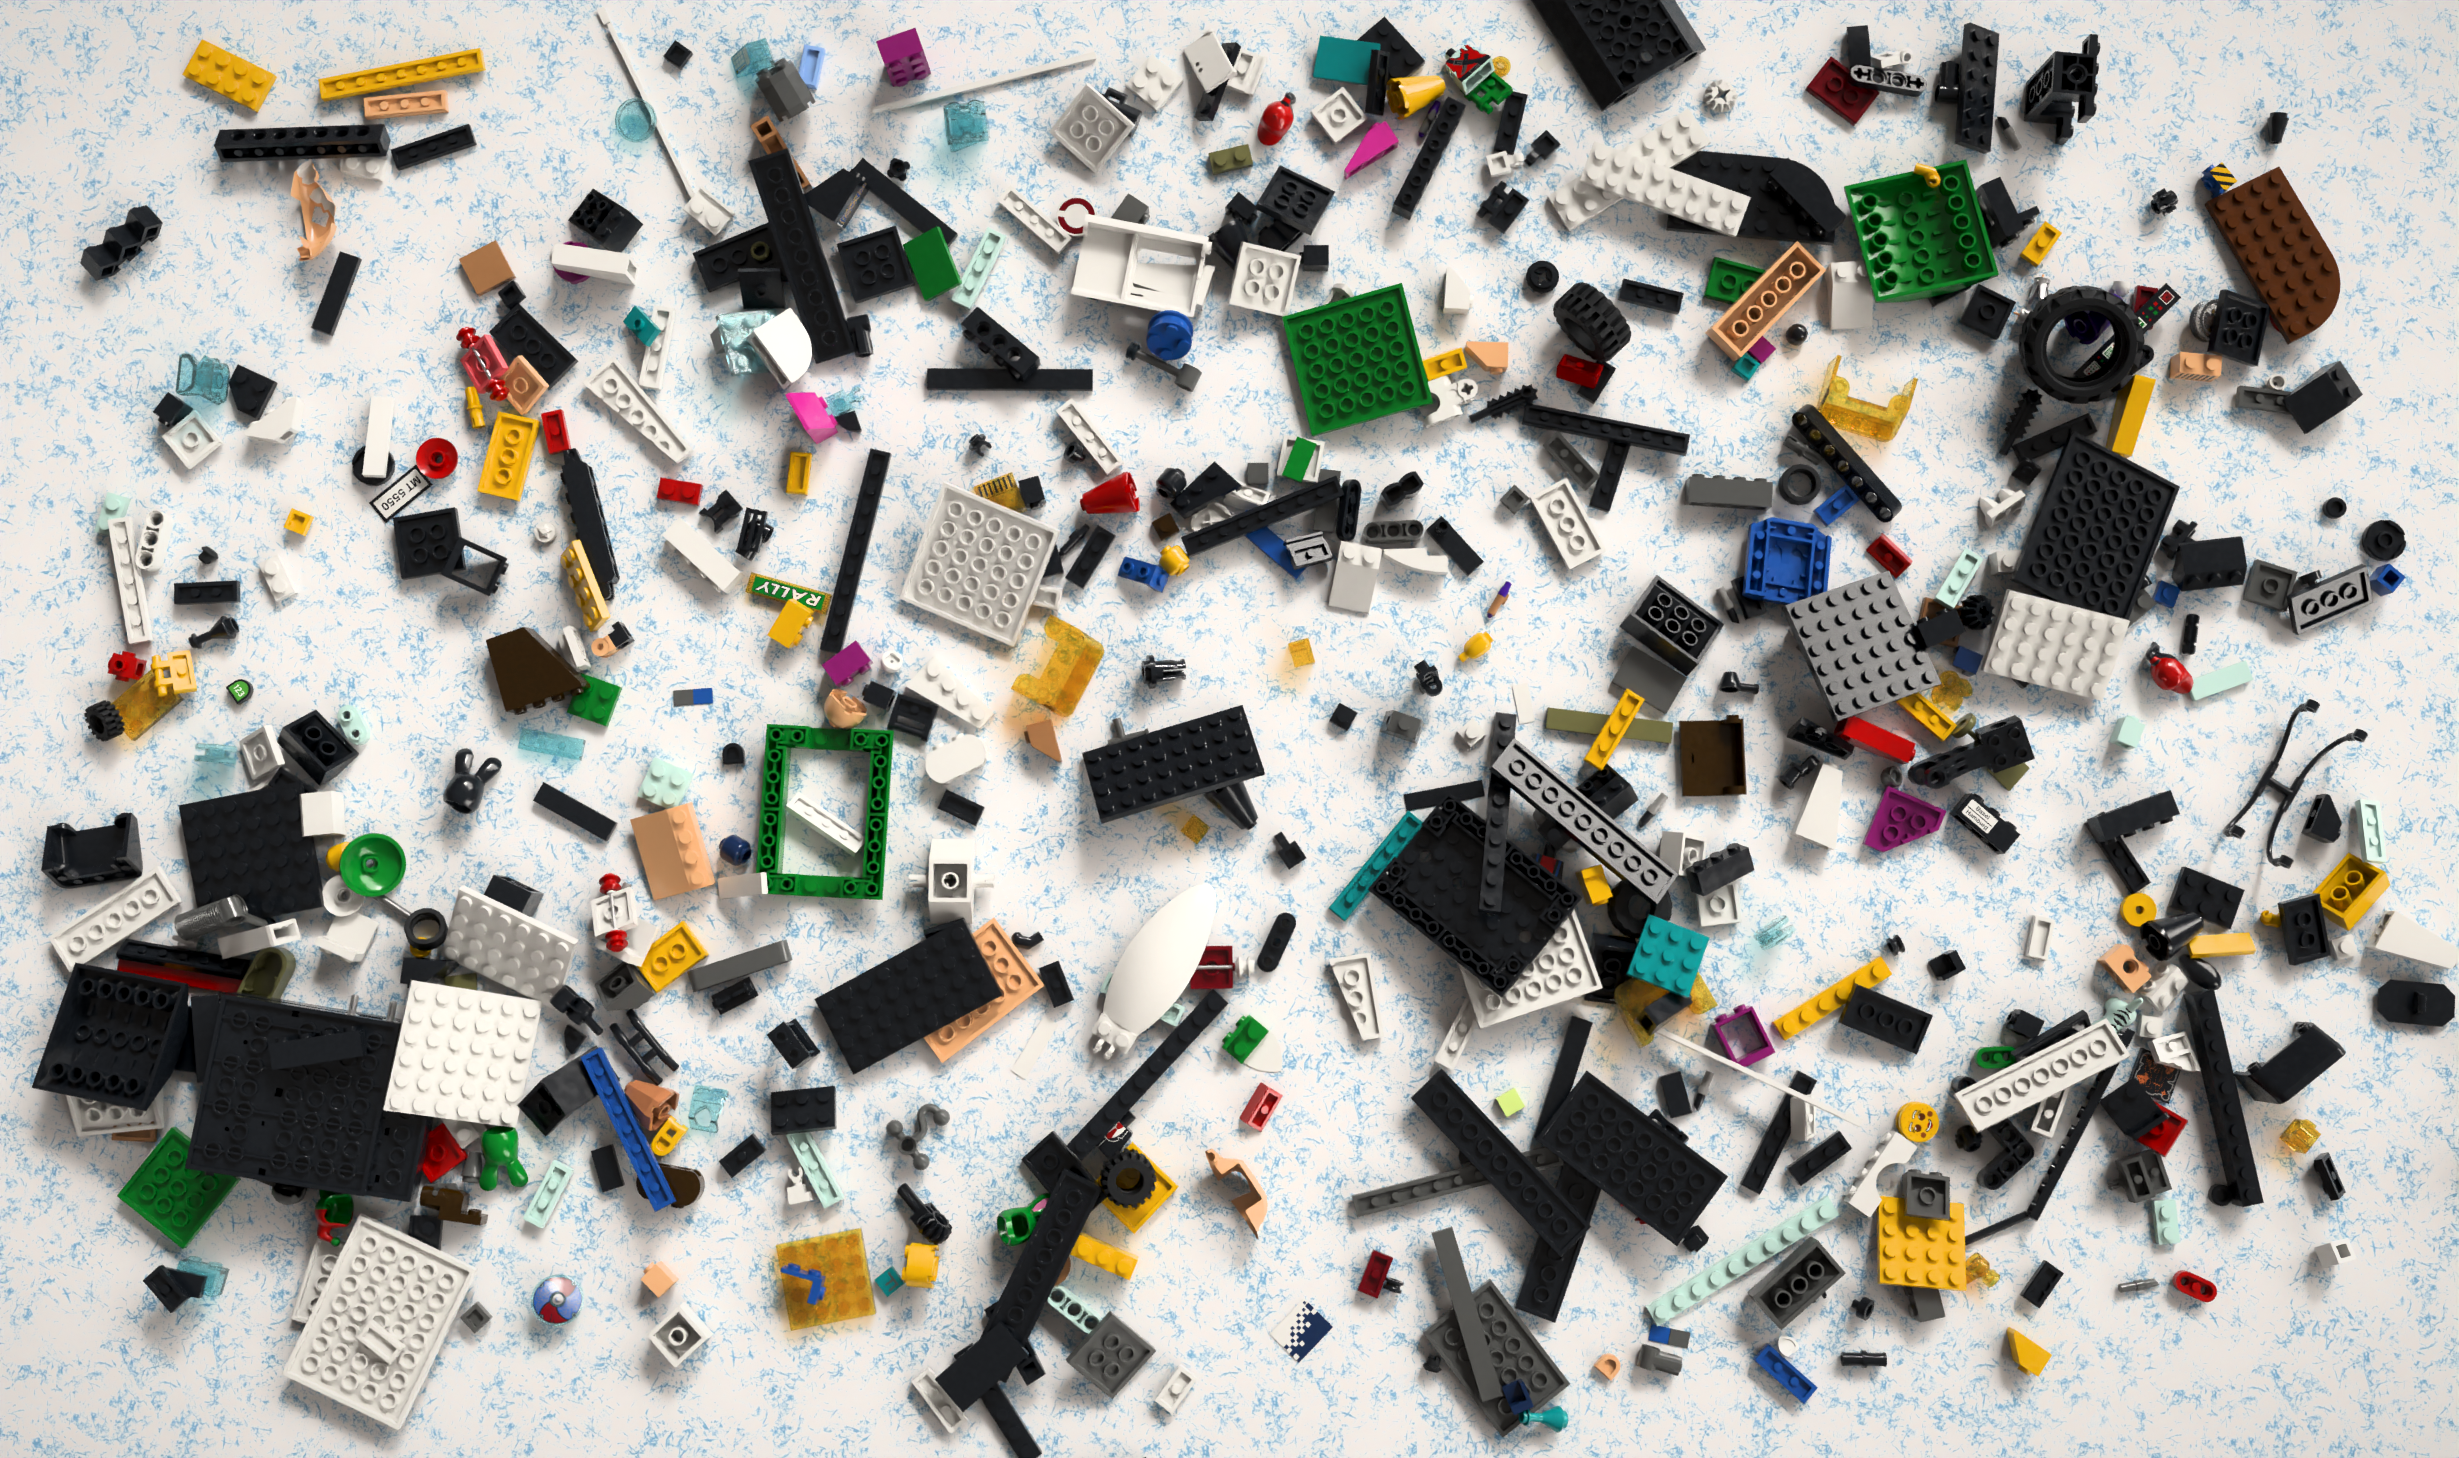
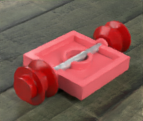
M464 327L460 329L456 339L462 341L460 346L463 349H470L460 361L476 390L481 394L491 393L490 399L493 401H503L507 398L510 390L504 387L505 381L499 380V378L509 367L491 335H483L480 338L478 335H475V328Z

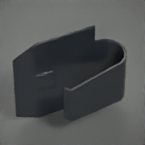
M1699 1225L1693 1226L1684 1236L1685 1239L1682 1244L1690 1253L1693 1250L1698 1252L1707 1244L1709 1237Z

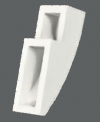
M1426 548L1384 549L1383 551L1385 559L1405 569L1430 575H1447L1448 573L1447 555L1426 556Z

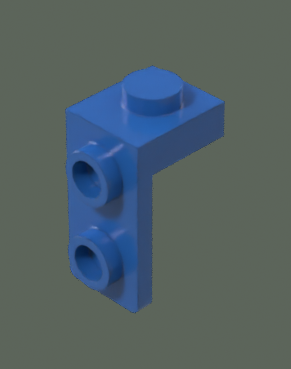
M1124 557L1118 572V576L1145 584L1161 593L1169 577L1168 573L1157 565L1129 557Z
M788 1263V1265L781 1267L780 1272L813 1281L807 1303L816 1305L819 1300H823L826 1293V1287H823L826 1276L821 1275V1271L815 1269L805 1271L800 1269V1265Z

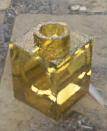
M2294 1119L2280 1136V1139L2295 1152L2306 1154L2320 1137L2321 1133L2315 1129L2316 1125L2308 1119Z

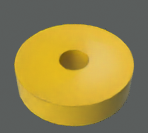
M2130 894L2121 902V917L2130 926L2141 927L2142 924L2154 920L2156 917V904L2146 894ZM2137 906H2139L2141 909V912L2139 914L2136 912Z

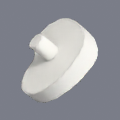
M1780 1336L1777 1340V1350L1784 1358H1788L1799 1349L1798 1343L1791 1337Z

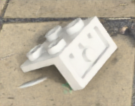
M637 917L638 926L625 931L627 933L625 940L628 941V946L622 951L613 952L607 949L606 943L608 941L602 939L597 941L595 947L626 963L641 967L659 927Z

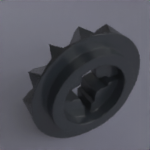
M1537 261L1527 270V284L1533 289V292L1541 294L1551 292L1558 284L1559 272L1552 263ZM1547 271L1545 277L1547 281L1543 280L1538 284L1539 277L1537 274L1542 275V273Z

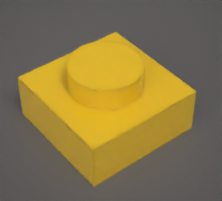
M292 508L284 528L306 536L314 517Z

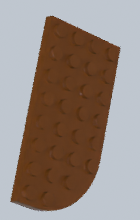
M2280 167L2272 169L2204 204L2261 301L2269 305V314L2287 344L2312 333L2330 317L2336 307L2340 294L2339 269L2333 254Z

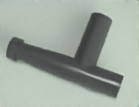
M1116 718L1112 721L1117 738L1107 741L1110 746L1144 734L1147 735L1149 731L1147 728L1143 731L1125 735L1121 718Z

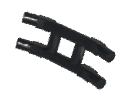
M630 1009L626 1012V1015L633 1027L638 1031L637 1034L629 1040L617 1023L611 1024L609 1028L616 1040L633 1058L642 1072L656 1085H659L663 1079L648 1062L657 1055L673 1072L679 1068V1065L645 1027V1024L635 1011ZM645 1039L652 1049L641 1056L634 1046Z

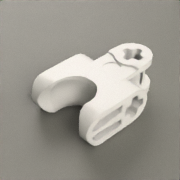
M1448 375L1428 381L1431 396L1437 400L1439 408L1436 412L1426 416L1423 422L1425 427L1431 428L1462 416L1463 413L1460 406L1474 400L1478 390L1477 384L1471 379H1463L1451 384ZM1464 388L1471 390L1469 395L1466 392L1462 393Z

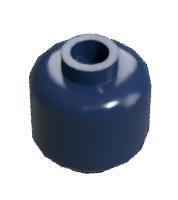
M730 835L722 839L719 844L720 857L734 866L745 864L751 857L750 843L737 835Z

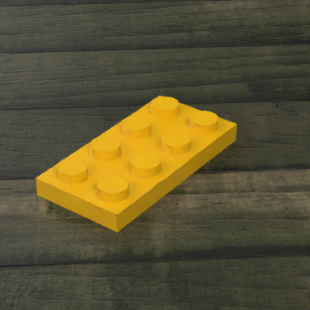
M203 39L182 74L186 78L257 113L277 78L274 74Z
M498 411L477 489L479 493L520 502L540 421Z
M575 540L562 553L560 562L568 574L569 586L574 589L576 594V603L583 612L584 624L589 627L590 632L599 630L610 618L581 541Z

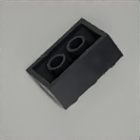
M2238 536L2179 543L2171 578L2181 592L2243 585L2247 571L2243 538Z
M317 710L282 727L277 739V743L319 786L337 777L359 755Z

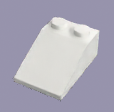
M1864 261L1830 263L1825 271L1830 330L1871 328L1873 293Z
M1341 541L1328 606L1369 614L1382 549Z

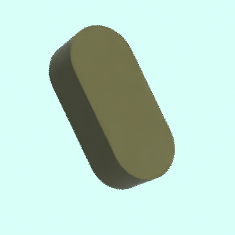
M269 947L262 949L255 956L237 992L280 999L296 968L294 955L285 948Z

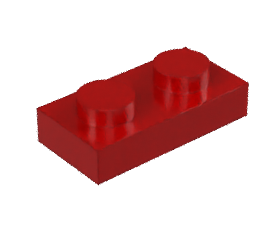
M559 409L541 413L549 454L555 455L570 450L571 445L564 411Z
M660 477L657 498L699 506L703 485Z

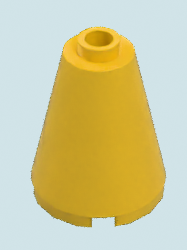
M1437 75L1393 78L1387 82V85L1390 84V90L1386 91V96L1392 113L1397 112L1399 117L1396 118L1403 120L1441 97L1446 86L1444 80Z

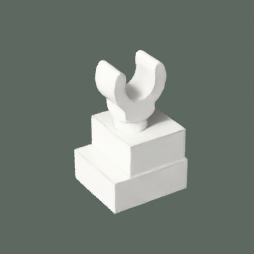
M802 1167L798 1168L799 1175L797 1177L793 1175L792 1169L788 1170V1176L794 1184L793 1187L787 1188L789 1205L814 1200L812 1191L807 1192L806 1184H802V1177L804 1175Z

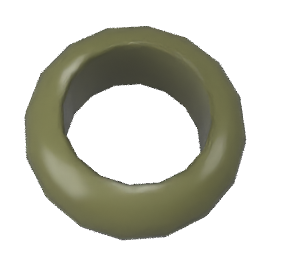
M758 241L751 246V255L756 260H764L769 256L770 249L765 242ZM759 246H763L766 249L765 253L761 256L755 254V249Z

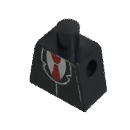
M1130 1110L1096 1145L1107 1158L1110 1155L1112 1157L1115 1156L1116 1151H1121L1133 1134L1128 1126L1136 1117Z

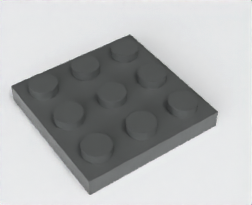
M1109 1311L1066 1358V1361L1113 1399L1156 1352V1349L1119 1317Z

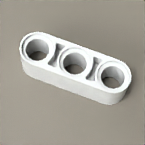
M152 510L147 514L135 557V563L139 568L150 572H157L162 568L174 523L170 515L158 510ZM162 517V522L158 525L157 521ZM156 537L157 541L152 545V541ZM151 557V563L147 566V560Z

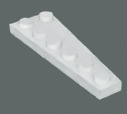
M614 356L582 382L677 464L694 452Z

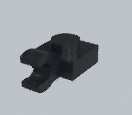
M1546 130L1532 142L1531 147L1534 150L1526 156L1524 162L1530 167L1540 156L1546 160L1561 144Z
M1282 832L1274 836L1282 847L1277 853L1289 870L1306 859V856L1295 840L1289 843Z

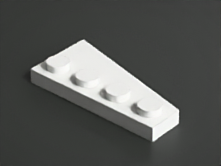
M1370 952L1328 959L1362 1040L1384 1037Z

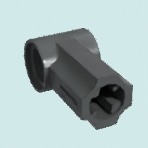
M1642 1344L1636 1365L1650 1371L1659 1370L1678 1376L1681 1372L1683 1358L1660 1351L1659 1348Z

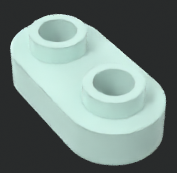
M351 705L341 707L337 718L348 741L356 745L367 743L370 739V730L360 710ZM350 712V717L346 719L345 714ZM358 730L359 736L356 738L354 733Z

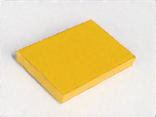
M682 921L652 943L642 966H637V968L653 990L659 993L707 957L709 953L686 922Z

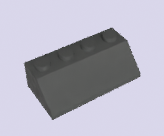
M1809 1237L1747 1293L1776 1326L1782 1330L1846 1273L1817 1239Z

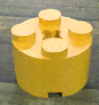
M913 1242L911 1245H906L904 1257L907 1258V1267L902 1269V1280H904L908 1287L934 1288V1284L931 1282L936 1281L939 1257L935 1256V1251H939V1245Z

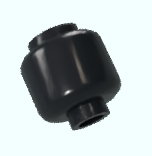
M1179 468L1165 469L1156 480V490L1166 499L1176 498L1187 486L1184 472Z

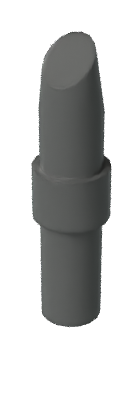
M2139 1279L2133 1282L2118 1284V1290L2120 1293L2134 1290L2141 1291L2160 1284L2155 1279Z

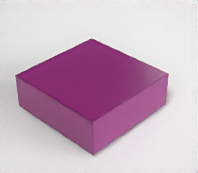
M1761 336L1747 353L1761 365L1776 348Z

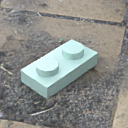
M107 492L94 532L110 536L107 520L125 517L131 499Z
M2151 1200L2156 1244L2180 1243L2176 1200Z

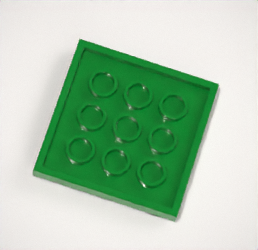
M171 1127L117 1197L184 1249L187 1248L241 1179L237 1176L214 1173V1176L205 1175V1171L186 1169L185 1164L191 1139L177 1127Z

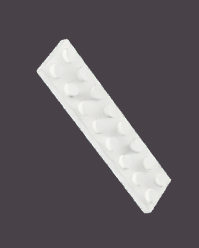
M1688 108L1621 151L1668 168H1673L1710 145L1711 142ZM1582 175L1547 197L1568 232L1623 198L1579 182Z
M1596 141L1593 143L1579 181L1733 238L1738 233L1751 198Z
M2106 1018L1955 1093L1954 1097L1975 1132L1979 1133L2129 1058L2131 1055Z

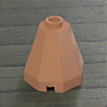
M635 1080L634 1082H629L624 1089V1094L634 1114L642 1126L648 1130L657 1131L672 1116L668 1114L670 1109L672 1108L675 1111L678 1106L680 1094L669 1088Z

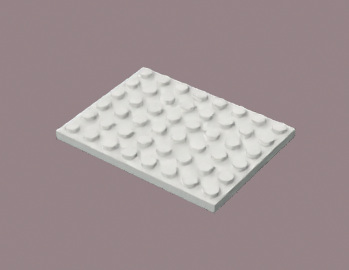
M360 1214L282 1375L397 1430L401 1429L478 1268L373 1218ZM370 1320H374L405 1345V1348L391 1365L387 1364L356 1339Z

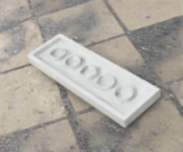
M156 867L48 938L69 972L72 973L75 963L87 965L182 903V900L162 868Z

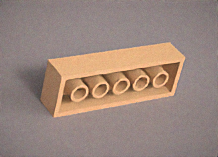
M1796 241L1705 333L1733 362L1738 360L1810 288L1826 269Z

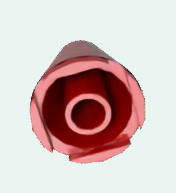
M1123 472L1084 493L1082 499H1080L1081 508L1087 514L1135 513L1140 510L1139 497L1136 498L1135 494L1137 488L1130 472Z

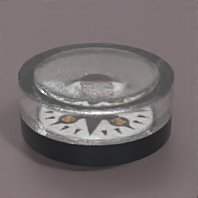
M2218 299L2202 301L2191 311L2189 318L2190 329L2199 341L2209 342Z

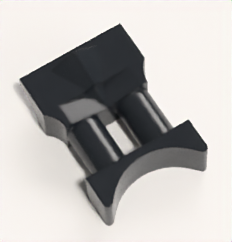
M724 490L711 508L708 510L703 508L699 514L710 517L713 520L714 532L718 534L723 530L721 525L730 518L738 517L743 508L727 490ZM723 509L725 512L715 519L713 516Z

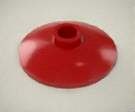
M431 438L419 447L416 454V464L425 476L432 479H442L449 476L455 470L458 464V452L455 446L448 440ZM438 457L443 458L441 463H437Z

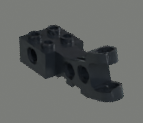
M2014 715L1975 729L1978 740L1970 744L1955 747L1953 750L1933 755L1913 764L1908 770V778L1914 784L1940 789L1949 785L1951 780L1987 765L1991 772L1997 773L2033 760L2035 757L2022 720ZM1918 769H1923L1924 771L1921 780H1917L1915 776Z

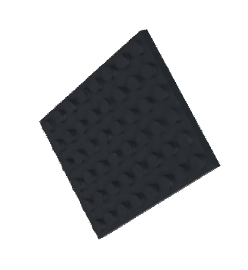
M2075 431L2070 432L2010 580L2049 600L2129 620L2180 486Z

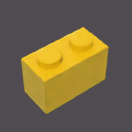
M794 598L789 599L770 629L768 636L788 649L794 647V645L798 646L803 639V635H801L805 628L808 629L814 620L812 617L814 611Z

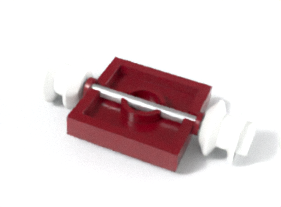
M1206 946L1199 965L1190 980L1191 989L1233 988V971L1236 969V974L1239 978L1242 973H1247L1250 978V973H1254V960H1250V956H1248L1246 961H1242L1239 956L1235 965L1233 963L1232 946Z

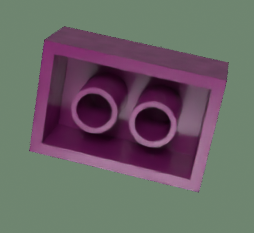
M916 28L876 41L893 87L905 86L909 81L915 79L922 80L931 74Z

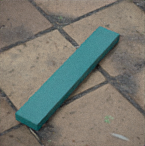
M1407 811L1328 909L1345 922L1369 893V887L1394 857L1397 858L1422 828L1423 822L1410 811Z

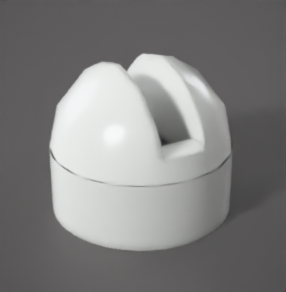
M2114 281L2113 292L2118 296L2128 294L2131 282Z

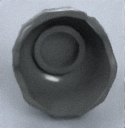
M274 1182L271 1194L277 1202L284 1205H292L303 1200L307 1187Z

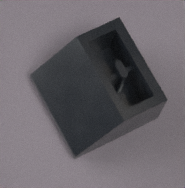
M1608 764L1604 766L1602 771L1598 770L1576 787L1580 793L1613 820L1639 800L1631 784Z

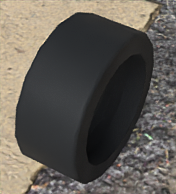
M1797 464L1791 466L1782 474L1779 479L1778 488L1780 495L1785 501L1793 505H1803L1817 496L1821 488V480L1814 468L1805 464ZM1803 473L1809 477L1812 487L1806 496H1795L1788 489V480L1791 475Z
M422 908L408 916L405 921L404 931L408 943L413 948L421 951H430L444 943L448 927L444 916L439 911L432 908ZM424 920H434L439 925L438 933L429 939L416 938L413 934V928Z

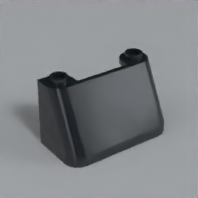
M121 813L114 818L115 825L76 831L67 823L47 826L41 871L57 886L65 889L134 879L142 876L143 861L137 818L132 813Z

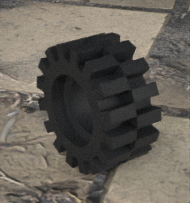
M106 700L89 706L85 709L86 713H84V716L87 717L85 721L89 723L88 728L92 729L91 733L103 742L123 734L125 730L123 727L125 724L121 721L123 717L118 714L120 711L118 709L115 710L116 706L114 704L111 705L110 701L106 702Z

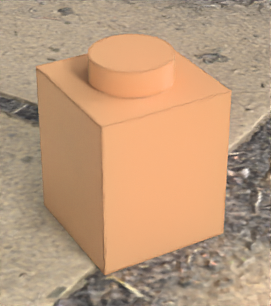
M662 1261L656 1264L652 1262L643 1271L645 1275L641 1278L644 1284L658 1298L664 1295L679 1280Z

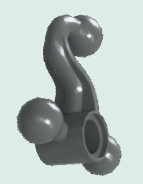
M925 1104L918 1110L917 1122L919 1130L913 1136L903 1133V1125L898 1120H892L886 1126L888 1135L899 1140V1152L904 1155H911L913 1165L917 1170L927 1169L930 1163L929 1157L926 1154L919 1153L917 1150L918 1142L924 1138L928 1130L925 1118L926 1113H933V1121L939 1126L946 1125L950 1120L948 1111L940 1109L934 1104ZM905 1139L913 1141L914 1147L911 1151L903 1149L902 1143Z

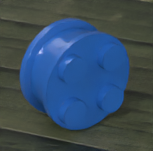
M1161 311L1155 314L1149 321L1146 337L1147 347L1155 356L1165 361L1182 358L1191 349L1193 325L1187 316L1178 311Z

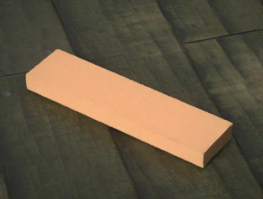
M445 90L363 98L364 116L367 120L449 112L448 94Z

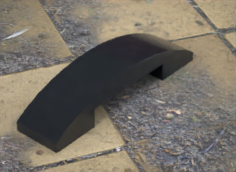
M998 1301L984 1309L989 1319ZM1029 1339L1024 1346L1029 1355L1016 1366L1027 1386L1046 1374Z

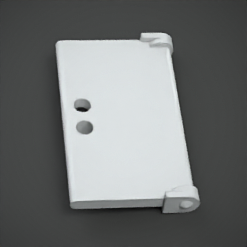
M1213 28L1205 31L1202 37L1183 49L1206 93H1209L1226 80H1231L1237 76V71L1230 63Z

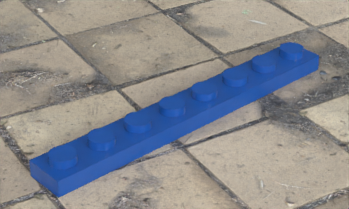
M599 1047L582 1056V1062L654 1211L657 1212L676 1202L603 1048Z

